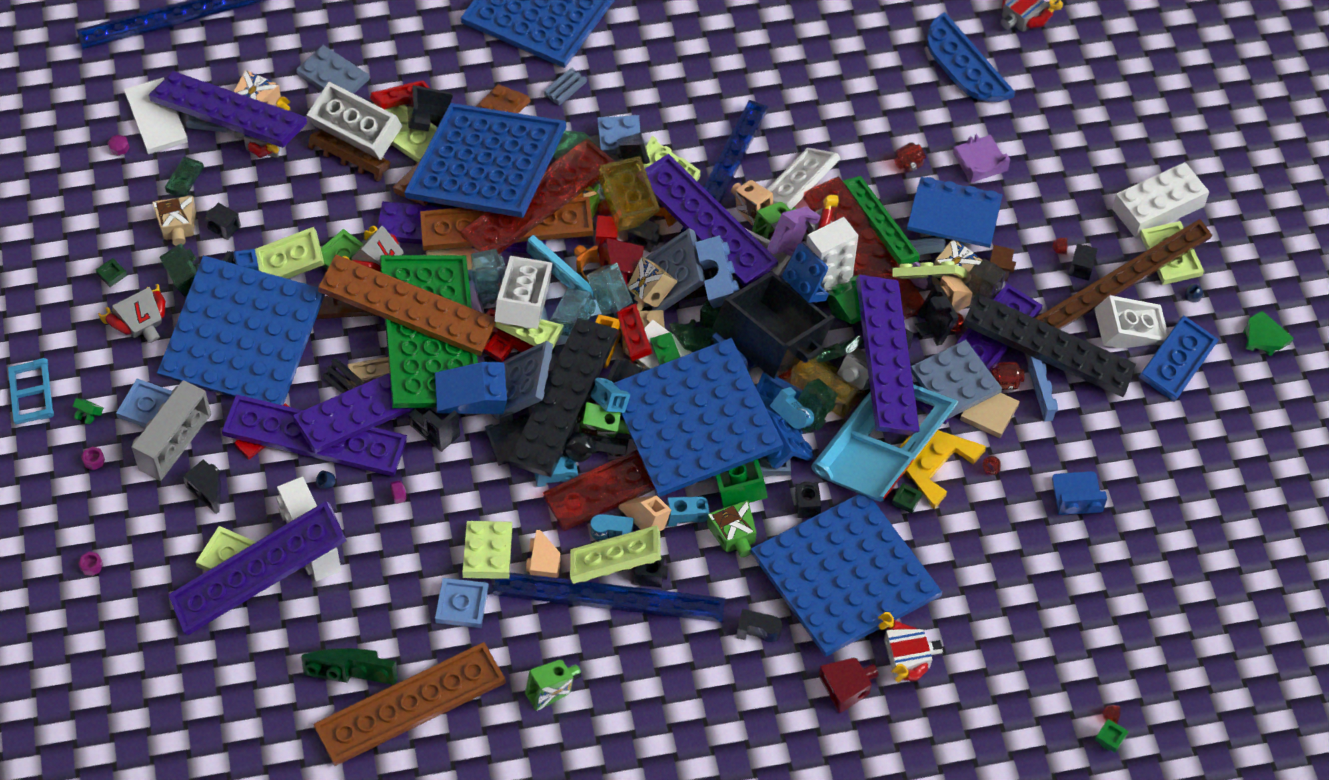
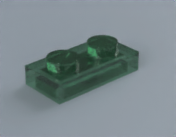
M184 156L167 182L165 191L179 197H186L204 168L203 162Z

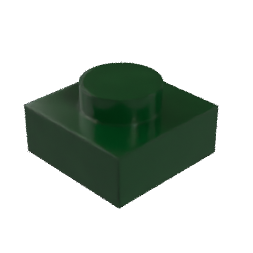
M114 258L96 269L97 275L109 287L127 276L126 270Z
M902 483L892 500V505L912 514L923 492Z

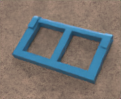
M42 358L33 360V362L8 367L14 424L17 425L53 417L54 411L52 407L48 360ZM42 368L43 385L17 391L16 374ZM44 393L46 409L20 415L18 398Z

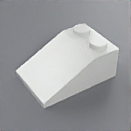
M1109 295L1094 308L1104 346L1129 348L1160 345L1168 337L1162 308L1159 304Z

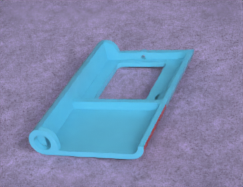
M913 384L915 399L932 405L934 408L919 426L920 432L914 433L902 448H898L869 436L875 428L870 391L814 461L811 468L816 475L827 481L874 500L883 501L953 411L958 401Z

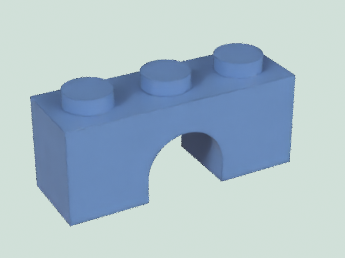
M719 235L695 242L699 262L703 269L718 268V273L714 278L704 281L708 301L713 308L722 306L727 297L739 291L737 281H733L732 274L735 273L733 263L728 261L727 257L730 254L729 245L727 242H723Z

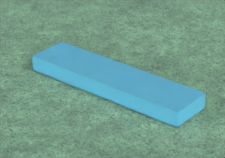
M532 235L528 238L526 251L536 260L551 262V273L583 302L588 304L593 298L594 287L536 236Z

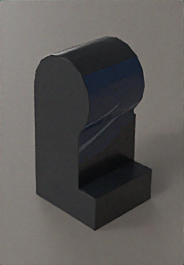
M742 609L737 629V639L746 640L747 635L762 637L767 642H775L780 639L782 622L778 617Z

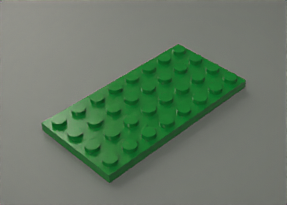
M380 255V270L382 273L472 308L466 255ZM385 319L392 408H436L435 372L478 363L476 354Z

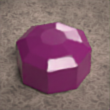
M122 135L113 136L108 141L111 154L116 156L126 154L130 148L126 137Z
M96 447L84 450L81 456L85 467L91 470L102 467L105 461L101 449Z
M400 480L391 482L390 489L394 503L405 502L406 490Z
M87 552L80 557L79 567L84 575L94 576L101 571L103 562L98 553Z

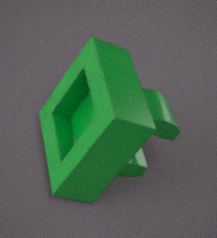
M76 398L73 407L79 409L75 413V419L81 420L85 413L86 424L93 422L94 415L101 416L104 407L86 399Z
M1107 719L1097 734L1095 741L1108 751L1111 750L1116 753L1129 731Z

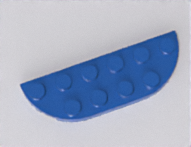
M945 12L936 17L931 23L928 32V49L934 60L953 82L968 96L979 100L1002 102L1013 98L1015 91Z

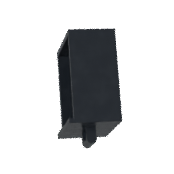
M771 271L727 297L712 329L725 340L732 338L737 350L775 379L801 361L807 363L823 352L821 346L835 317L833 315L827 316L814 304L808 303L793 287Z

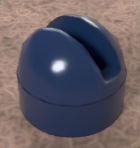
M1198 284L1189 285L1185 292V298L1193 303L1199 302L1203 295V289Z
M324 470L318 473L316 478L318 488L330 489L335 485L334 474Z

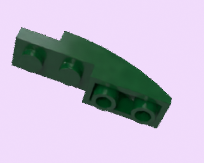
M338 648L313 651L301 656L303 673L308 676L347 683L350 677L395 685L398 680L396 661L378 658V651Z

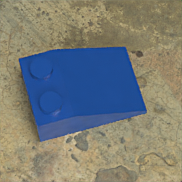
M480 362L435 372L437 413H452L455 410L457 413L503 414L507 403L504 362Z

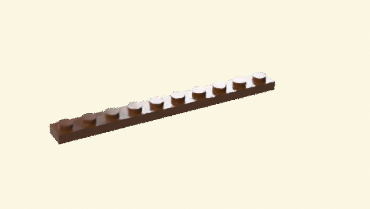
M1199 219L1035 319L1061 330L1094 310L1109 295L1117 296L1211 239L1213 235L1202 220Z

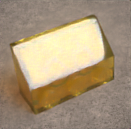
M640 156L600 165L599 182L617 231L638 227L660 211Z
M819 355L807 363H803L800 360L791 372L790 384L800 388L804 394L843 419L869 390H861L850 382L845 381L837 374L840 368Z

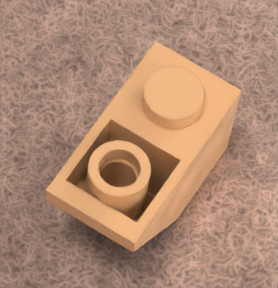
M942 276L940 286L956 313L969 306L972 292L964 282L957 277Z
M658 496L638 497L619 505V509L627 517L634 518V523L641 530L656 525L659 531L664 530L671 513V509Z
M536 530L535 538L530 540L529 552H532V558L527 559L526 572H530V581L558 584L561 565L560 552L541 530Z

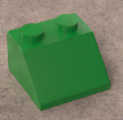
M859 275L851 277L850 281L844 284L834 285L831 290L827 291L829 293L827 301L832 315L850 324L861 320L856 278Z
M758 459L715 475L724 508L745 501L751 503L768 498Z

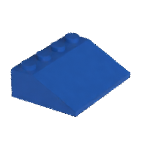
M920 177L907 230L990 248L1003 194L992 190L977 189L973 186H962L950 181H939L932 177Z

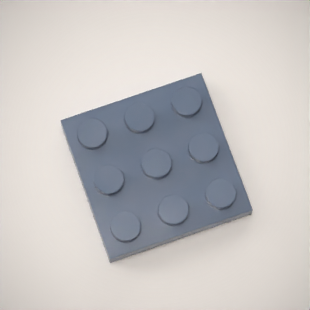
M690 228L645 257L656 263L677 280L675 286L659 306H652V310L664 311L704 285L703 268L699 262L695 242H697L696 234Z
M967 340L911 366V373L921 387L958 401V404L946 420L1000 394L1002 391V387Z
M545 341L504 361L507 403L503 414L509 412L516 413L542 401L548 378L549 364L552 358L553 344ZM492 414V416H493L494 418L498 419V420H499L498 416H499V415H502V414Z

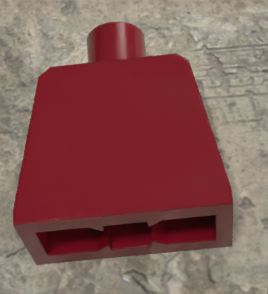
M606 238L598 248L602 275L607 280L615 281L616 290H627L632 275L643 256L644 246Z
M855 657L822 665L819 671V678L838 713L845 711L868 696L871 690L870 680L879 677L878 670L874 664L862 668L859 660Z

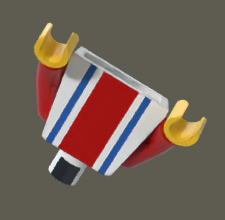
M889 612L881 614L878 618L883 620V622L879 624V628L881 630L888 629L884 642L895 681H918L930 668L932 655L942 653L941 641H927L924 630L894 620Z

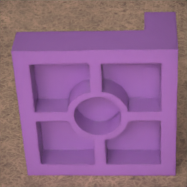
M975 134L974 140L972 136H969L966 143L953 147V154L971 183L1008 171L1010 158L1007 153H1001L991 135L979 138Z
M807 206L782 213L767 250L774 255L783 252L792 257L795 248L802 242L809 222L818 224L821 216Z

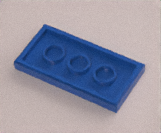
M1183 315L1141 372L1139 378L1175 402L1219 339Z

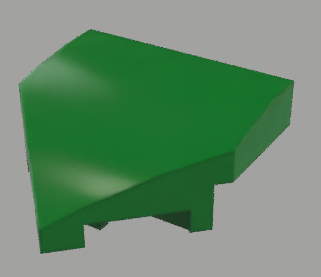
M1263 311L1252 316L1247 321V326L1243 330L1248 341L1246 349L1253 351L1254 348H1258L1270 356L1273 355L1275 350L1279 351L1290 345L1294 339Z

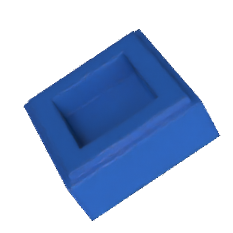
M255 249L233 251L236 265L258 270Z

